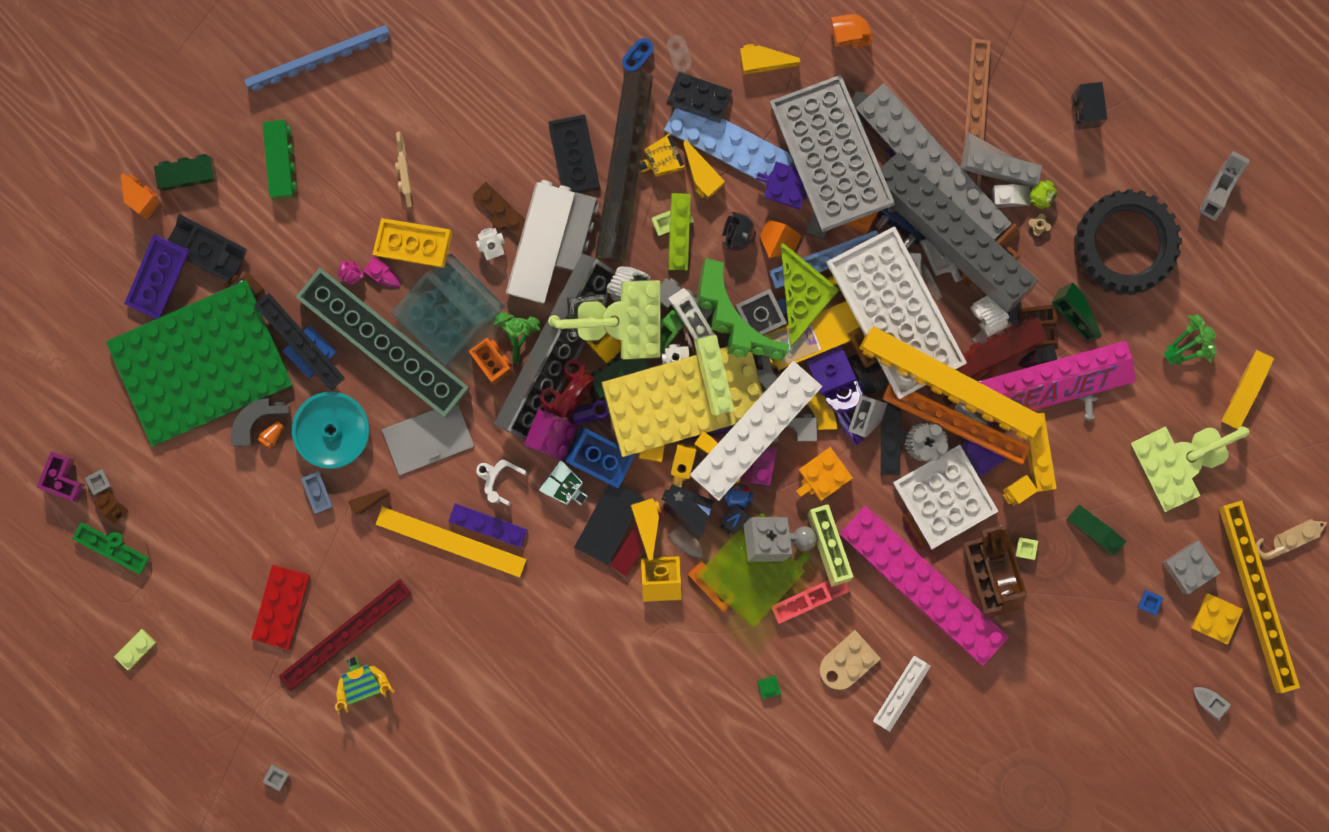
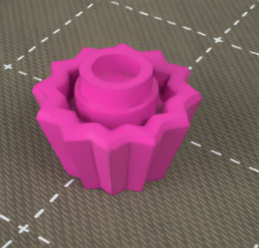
M346 260L341 261L337 274L341 280L353 285L364 277L357 263Z

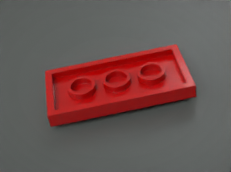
M272 565L251 640L290 649L309 582V574Z

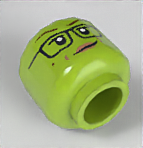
M1045 180V182L1039 181V184L1035 185L1029 193L1031 204L1039 209L1049 208L1058 195L1055 184L1049 180Z

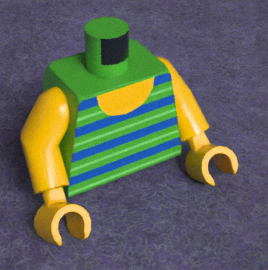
M356 656L346 660L350 671L342 674V678L339 679L335 708L338 714H340L339 710L341 708H345L346 713H348L347 704L351 705L379 693L387 697L386 691L390 690L394 693V689L389 685L385 673L369 664L360 666Z

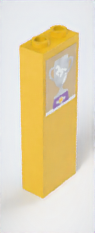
M847 301L823 310L793 346L790 345L788 325L763 335L771 340L789 344V351L784 360L769 358L772 369L776 368L777 372L786 369L793 361L799 364L811 357L850 343L851 341L847 333L860 326Z

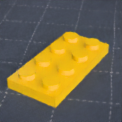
M381 218L372 255L444 268L453 231Z

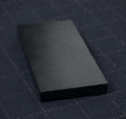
M585 114L549 121L548 124L561 185L571 188L570 191L576 193L601 189Z
M608 484L574 548L609 565L634 518L631 505L642 502L644 497L622 485L616 488Z

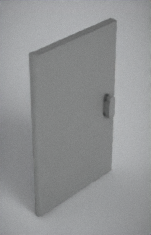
M457 405L447 419L433 409L381 430L399 476L475 447L459 405Z

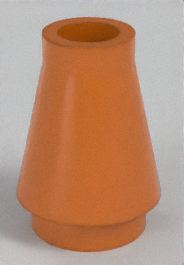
M275 421L274 424L259 434L260 437L257 440L265 448L270 449L275 446L285 427L280 422Z

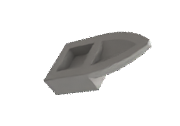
M1194 687L1195 697L1203 709L1220 721L1231 708V704L1212 690Z

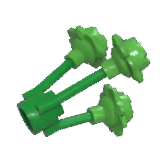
M1188 315L1189 326L1185 328L1186 331L1172 344L1167 346L1168 350L1163 353L1170 365L1174 363L1178 365L1196 357L1198 359L1204 357L1212 363V359L1217 355L1213 345L1215 344L1216 333L1212 327L1204 326L1206 323L1199 315ZM1194 330L1200 331L1199 336L1195 337L1194 341L1182 348L1175 347L1189 333L1191 334ZM1203 342L1201 350L1196 351L1195 354L1182 357L1184 356L1182 352L1197 343Z

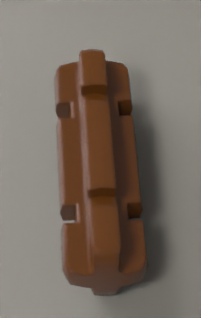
M911 513L903 515L902 519L905 524L907 523V528L912 537L916 539L917 546L919 548L927 546L928 543L925 537L922 536L923 534Z

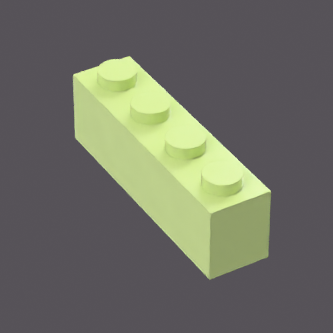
M717 335L694 339L711 414L719 415L735 411Z
M829 504L811 509L807 517L811 529L817 535L816 544L831 587L850 582L853 574Z

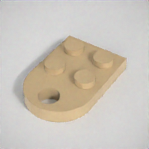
M854 630L823 658L820 664V676L827 686L838 690L846 689L854 684L881 658ZM829 671L837 673L836 681L829 682L826 675Z

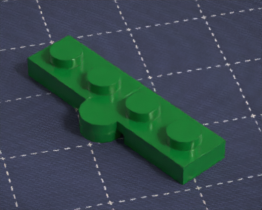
M83 522L80 523L72 537V540L139 575L142 574L150 557L123 544L124 537L121 533L112 532L108 536Z

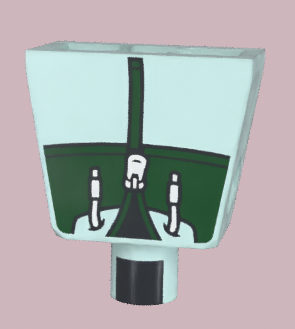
M562 461L558 463L539 489L540 492L566 505L572 499L582 505L588 497L579 490L583 482Z

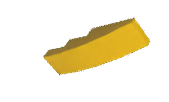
M1256 349L1221 419L1223 423L1236 429L1241 427L1274 360L1273 357Z

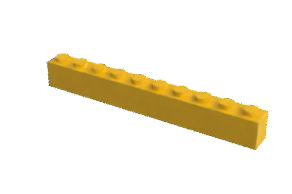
M874 326L869 328L859 348L863 350L865 356L880 359L882 365L897 368L899 374L906 377L908 375L915 378L914 381L923 386L925 384L932 387L931 390L940 395L944 393L949 396L948 399L950 401L966 405L965 408L967 410L983 414L982 417L984 419L1000 423L999 427L1007 431L1011 429L1017 432L1016 436L1024 440L1034 438L1044 418Z
M1238 501L1220 506L1218 508L1275 692L1284 693L1300 688L1243 502Z

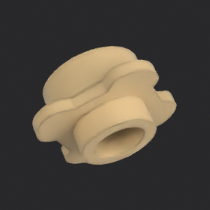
M1039 214L1037 218L1030 219L1028 222L1036 236H1040L1042 232L1051 229V225L1047 223L1044 214Z

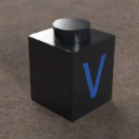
M735 504L720 520L722 524L720 528L728 535L730 533L734 535L750 517Z

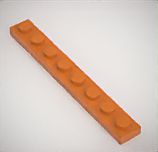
M890 382L882 397L884 401L933 424H937L1020 465L1024 463L1031 447L916 392L898 399Z

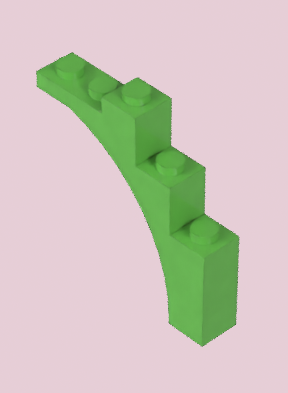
M705 258L700 271L696 305L706 310H714L711 330L730 334L727 353L735 357L746 358L748 352H751L755 355H764L775 360H784L789 351V344L774 341L761 335L741 318L726 293L723 279L724 262Z

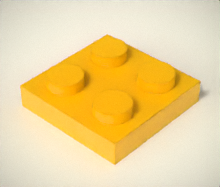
M1206 593L1191 629L1228 645L1243 609Z

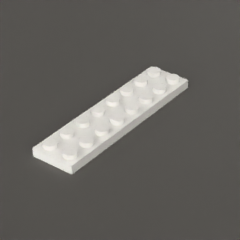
M793 361L696 467L690 476L719 501L822 386Z

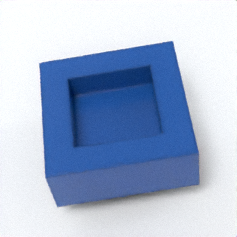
M1144 590L1137 608L1152 615H1157L1163 597Z

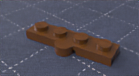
M485 181L473 194V197L494 216L492 222L496 229L501 230L506 227L520 240L526 219Z

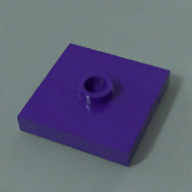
M842 346L806 360L813 378L822 386L819 390L820 395L856 381Z

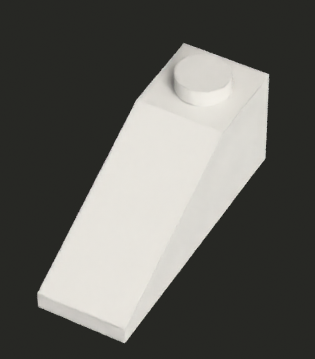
M684 288L668 298L694 339L715 335L692 296Z

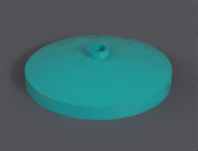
M323 392L310 397L299 407L292 423V438L296 449L305 460L321 468L336 469L351 464L362 454L369 440L370 426L364 409L353 398L339 392ZM331 428H334L336 430V432H334L333 435L329 433V430Z

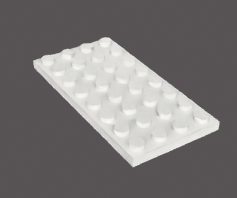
M895 226L826 262L865 336L869 328L874 326L953 369H957L967 363ZM880 363L898 399L923 387V385L914 381L915 378L912 376H903L897 372V368L893 366L886 367Z

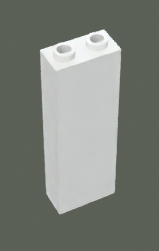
M545 180L535 184L506 289V294L541 304L546 299L575 194L570 191L571 188L560 185L557 188L552 186V182Z

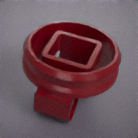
M576 359L567 361L564 374L571 383L562 394L551 388L545 389L541 394V406L549 413L555 412L560 414L561 418H567L590 391L594 383V377L588 374L585 370L586 366ZM570 367H576L578 369V372L572 374L568 371V369ZM552 396L555 401L547 403L544 398Z

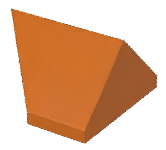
M769 219L760 234L761 241L769 258L782 256V243L795 252L802 235L788 225Z

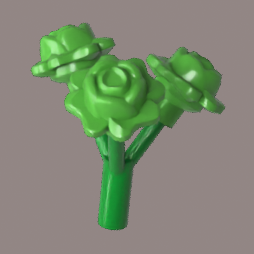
M502 312L495 316L496 322L493 326L498 325V327L503 328L504 332H507L513 346L512 363H520V347L532 332H542L540 329L541 322L535 317L532 318V316L528 319L513 318L514 315ZM522 333H524V335L518 343V337L521 336Z

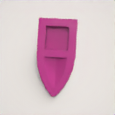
M375 256L363 270L364 273L383 286L390 288L400 287L395 272Z

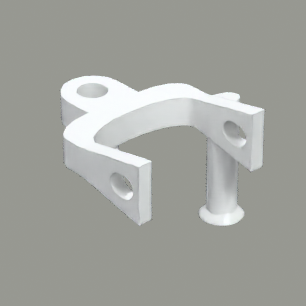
M500 460L495 467L487 463L479 464L476 472L479 477L487 481L484 490L488 494V501L497 504L502 502L510 506L511 502L493 491V485L497 476L505 467H510L525 476L528 472L506 460ZM486 467L487 472L481 473L482 468Z

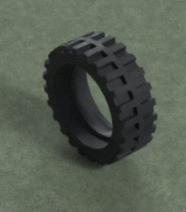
M1127 189L1125 192H1120L1119 190L1111 195H1105L1082 216V220L1078 223V231L1074 236V241L1076 242L1074 253L1078 254V266L1083 267L1085 270L1084 276L1086 278L1089 276L1093 280V285L1096 287L1098 285L1104 288L1103 291L1108 293L1113 291L1116 292V295L1129 294L1130 296L1148 291L1169 275L1170 271L1177 264V258L1180 257L1181 250H1179V245L1182 244V237L1179 238L1178 232L1181 230L1180 225H1176L1174 222L1176 216L1174 212L1170 214L1166 210L1169 206L1165 202L1161 205L1157 202L1158 197L1155 195L1149 197L1146 196L1145 191L1140 190L1136 193L1133 192V189ZM1120 211H1133L1142 214L1152 222L1159 235L1160 247L1157 258L1149 268L1137 274H1120L1109 269L1101 261L1096 250V234L1101 223L1110 215Z

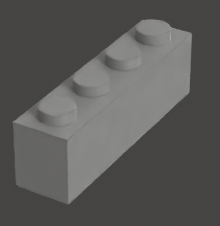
M574 192L555 263V268L573 272L583 251L588 250L590 240H587L588 233L593 231L595 223L592 222L593 214L597 215L599 209L597 198Z

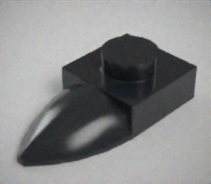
M1054 345L1028 353L1020 360L1018 366L1029 368L1058 360Z

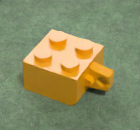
M829 447L798 470L804 479L801 481L803 486L796 490V493L799 497L807 492L810 495L815 493L818 499L822 501L853 477L832 448Z

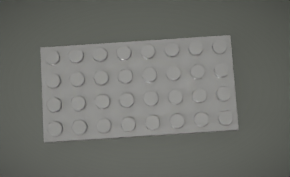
M841 75L770 101L822 232L895 205Z

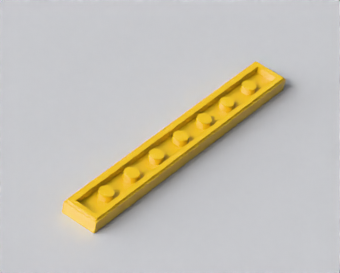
M385 507L381 508L375 524L517 577H521L527 560Z

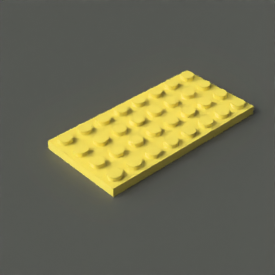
M728 346L720 348L735 411L719 415L711 414L697 355L601 382L621 456L625 457L700 435L703 431L707 433L736 424L763 395L753 354L748 352L746 358L735 357L727 353Z

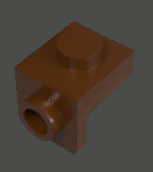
M108 489L93 502L100 512L113 523H116L128 511Z

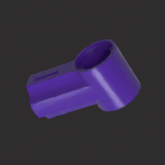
M597 401L593 404L576 408L572 415L575 425L604 419L610 413L606 402ZM602 404L605 405L606 413L598 415L596 412L597 407Z

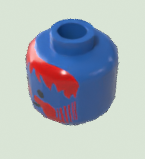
M735 483L725 494L724 502L727 503L729 508L736 504L741 510H744L748 504H752L753 493L749 492V486Z

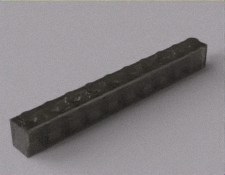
M641 71L624 73L595 254L596 259L606 262H624L654 77Z

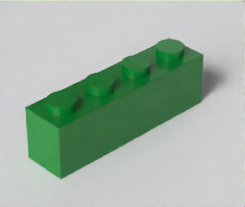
M286 120L262 122L269 197L271 200L295 198L294 192H297V183L293 181V174L296 173L295 163L291 162V155H294L293 144H290L289 137L292 136L291 125H288Z

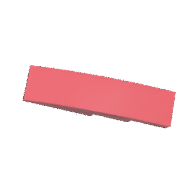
M829 580L772 605L771 608L778 624L851 590L848 583L831 587Z

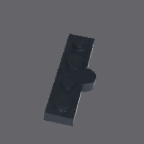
M881 398V402L887 403L880 423V475H900V445L906 442V435L908 434L905 430L900 429V408Z

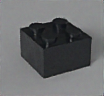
M1103 82L1080 84L1073 92V95H1071L1072 106H1075L1076 109L1074 123L1075 125L1078 124V130L1101 127L1107 120Z

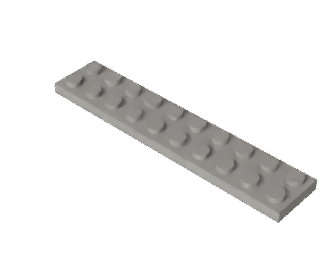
M884 83L855 108L895 154L901 153L994 240L1012 224Z

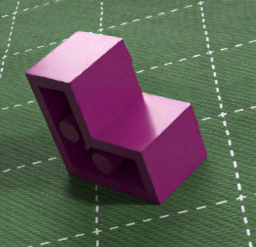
M51 451L37 488L70 501L78 502L85 484L67 478L74 459Z

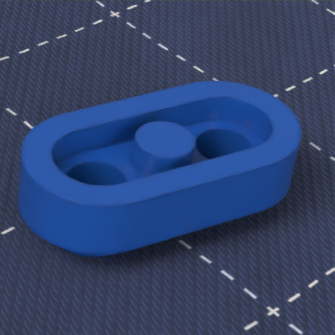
M646 38L639 39L622 59V66L625 71L629 73L637 72L653 53V44L650 40ZM642 47H646L648 50L646 52H642L640 49ZM629 61H634L635 65L629 66L628 63Z

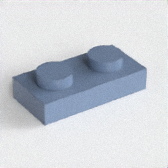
M319 471L301 478L314 514L333 508Z

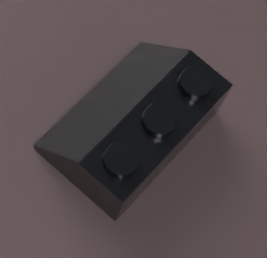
M857 354L847 358L856 379L861 383L863 391L867 396L888 386L889 381L878 361L864 368Z

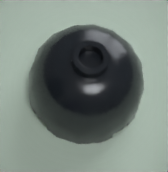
M733 211V216H728L724 225L722 236H726V242L722 241V245L726 249L740 251L748 247L755 240L756 230H754V224L748 216Z

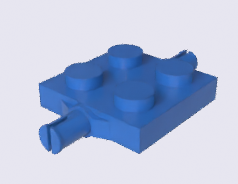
M311 325L304 330L306 335L329 360L337 354V351ZM290 345L282 351L309 379L315 374Z

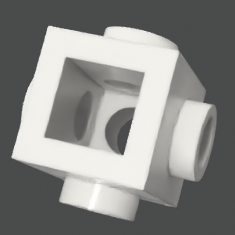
M486 228L478 234L479 241H476L479 252H484L486 260L505 254L502 244H505L502 233L498 234L496 228Z
M680 344L669 345V348L665 349V354H662L663 364L675 361L672 359L674 356H678V360L689 357L688 346L680 347Z

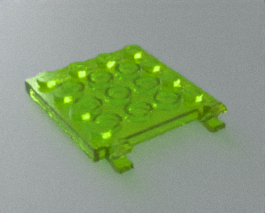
M763 513L759 515V517H766ZM743 524L696 576L754 628L805 572L802 566L810 556L804 552L796 562L791 557L783 562H748Z

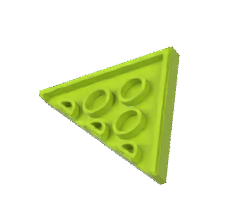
M782 243L781 254L790 345L793 346L840 289Z

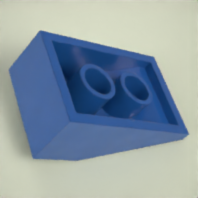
M581 427L564 461L619 488L636 454L622 457L617 444Z

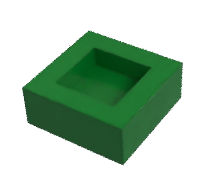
M776 675L757 681L762 699L781 694Z

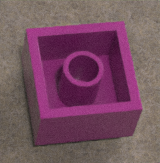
M538 409L524 445L546 456L564 462L578 426L554 414Z

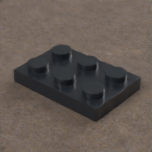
M678 72L666 105L720 123L732 90Z

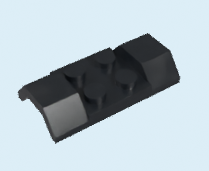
M181 214L178 215L176 226L167 239L190 250L186 261L228 283L240 269L247 251L246 248Z

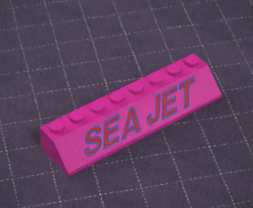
M1127 341L982 380L979 383L1034 411L1135 383L1136 379L1131 352Z

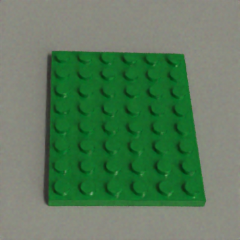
M247 280L105 341L151 447L293 386L266 321L254 306L257 301Z

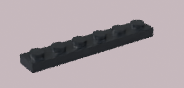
M270 293L254 305L330 391L345 380V377Z

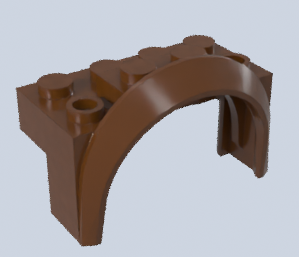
M1000 525L982 530L981 539L963 543L984 618L987 619L1023 609L1027 592L1006 528ZM1001 555L1004 556V557H1001V558H998V559L990 560V558H993V557H997V556H1001Z

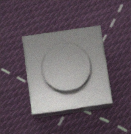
M103 469L85 477L93 495H97L112 487Z
M272 764L263 783L281 791L290 773Z

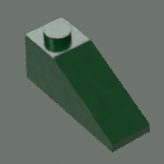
M1073 282L1060 288L1051 303L1087 344L1101 338V331L1085 295Z
M1078 505L1067 518L1071 524L1110 557L1115 556L1127 542L1111 527L1081 505Z

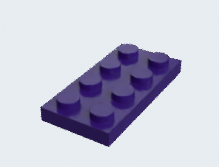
M154 234L124 304L155 319L162 317L190 250Z

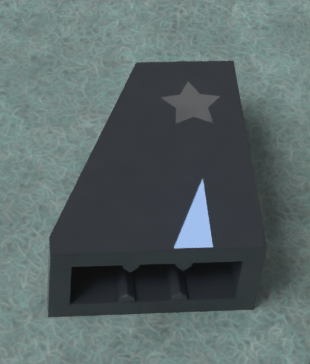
M671 484L669 490L665 489L661 499L664 501L663 508L692 537L699 541L712 510L714 500Z

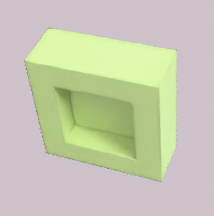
M1019 537L1015 557L1035 560L1038 541Z

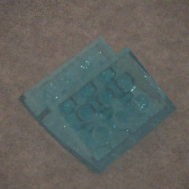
M451 253L447 255L445 267H436L426 272L391 313L446 366L506 306Z

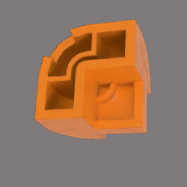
M846 14L830 18L831 37H834L836 47L852 44L853 48L872 44L871 28L868 22L860 15Z

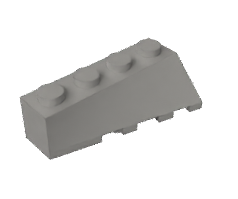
M967 132L960 165L961 169L1022 186H1029L1030 188L1039 184L1042 165L1019 160Z

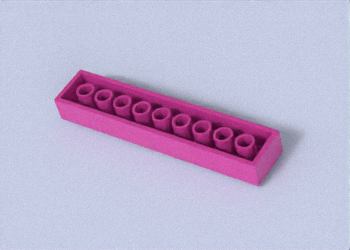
M866 505L839 533V536L979 665L983 666L1009 638L989 618L985 619L984 614Z

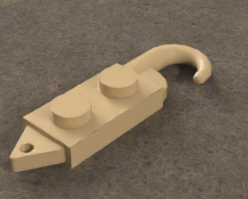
M398 131L396 132L399 157L398 162L395 163L396 172L401 177V181H398L399 192H403L406 198L407 207H412V189L405 144L401 132Z
M1310 519L1276 535L1273 539L1274 550L1263 553L1260 550V545L1264 539H1259L1256 542L1259 557L1263 560H1270L1320 537V533L1327 522Z

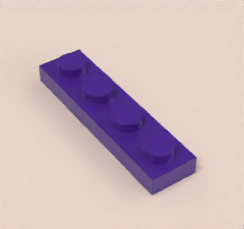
M456 503L449 518L451 523L520 548L527 533L525 528Z

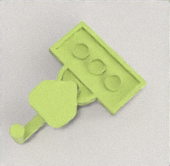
M659 280L621 282V301L614 302L607 309L598 301L583 302L578 307V319L560 320L556 315L549 318V324L557 329L578 328V335L583 340H599L607 332L613 338L621 340L622 359L660 358Z
M1165 426L1132 442L1131 445L1164 511L1167 512L1199 497L1200 494L1192 478L1199 473L1202 465L1214 468L1224 463L1229 455L1226 445L1246 437L1250 431L1242 426L1237 431L1221 438L1216 429L1206 428L1194 435L1192 443H1174Z

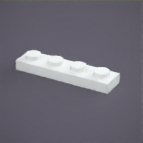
M913 656L873 722L890 732L931 666Z

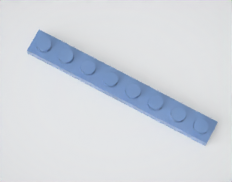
M387 25L244 79L250 91H258L264 88L266 84L279 83L284 77L297 76L302 70L306 69L309 71L315 69L320 63L324 62V64L333 62L336 57L351 55L354 50L367 49L372 43L385 42L391 35Z

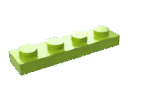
M671 193L668 270H688L691 194Z

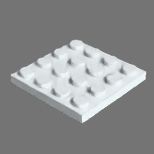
M960 445L944 453L943 456H940V459L930 461L893 482L931 550L998 512Z

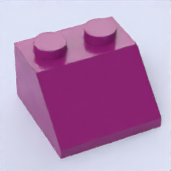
M768 446L740 477L739 482L770 487L777 448Z

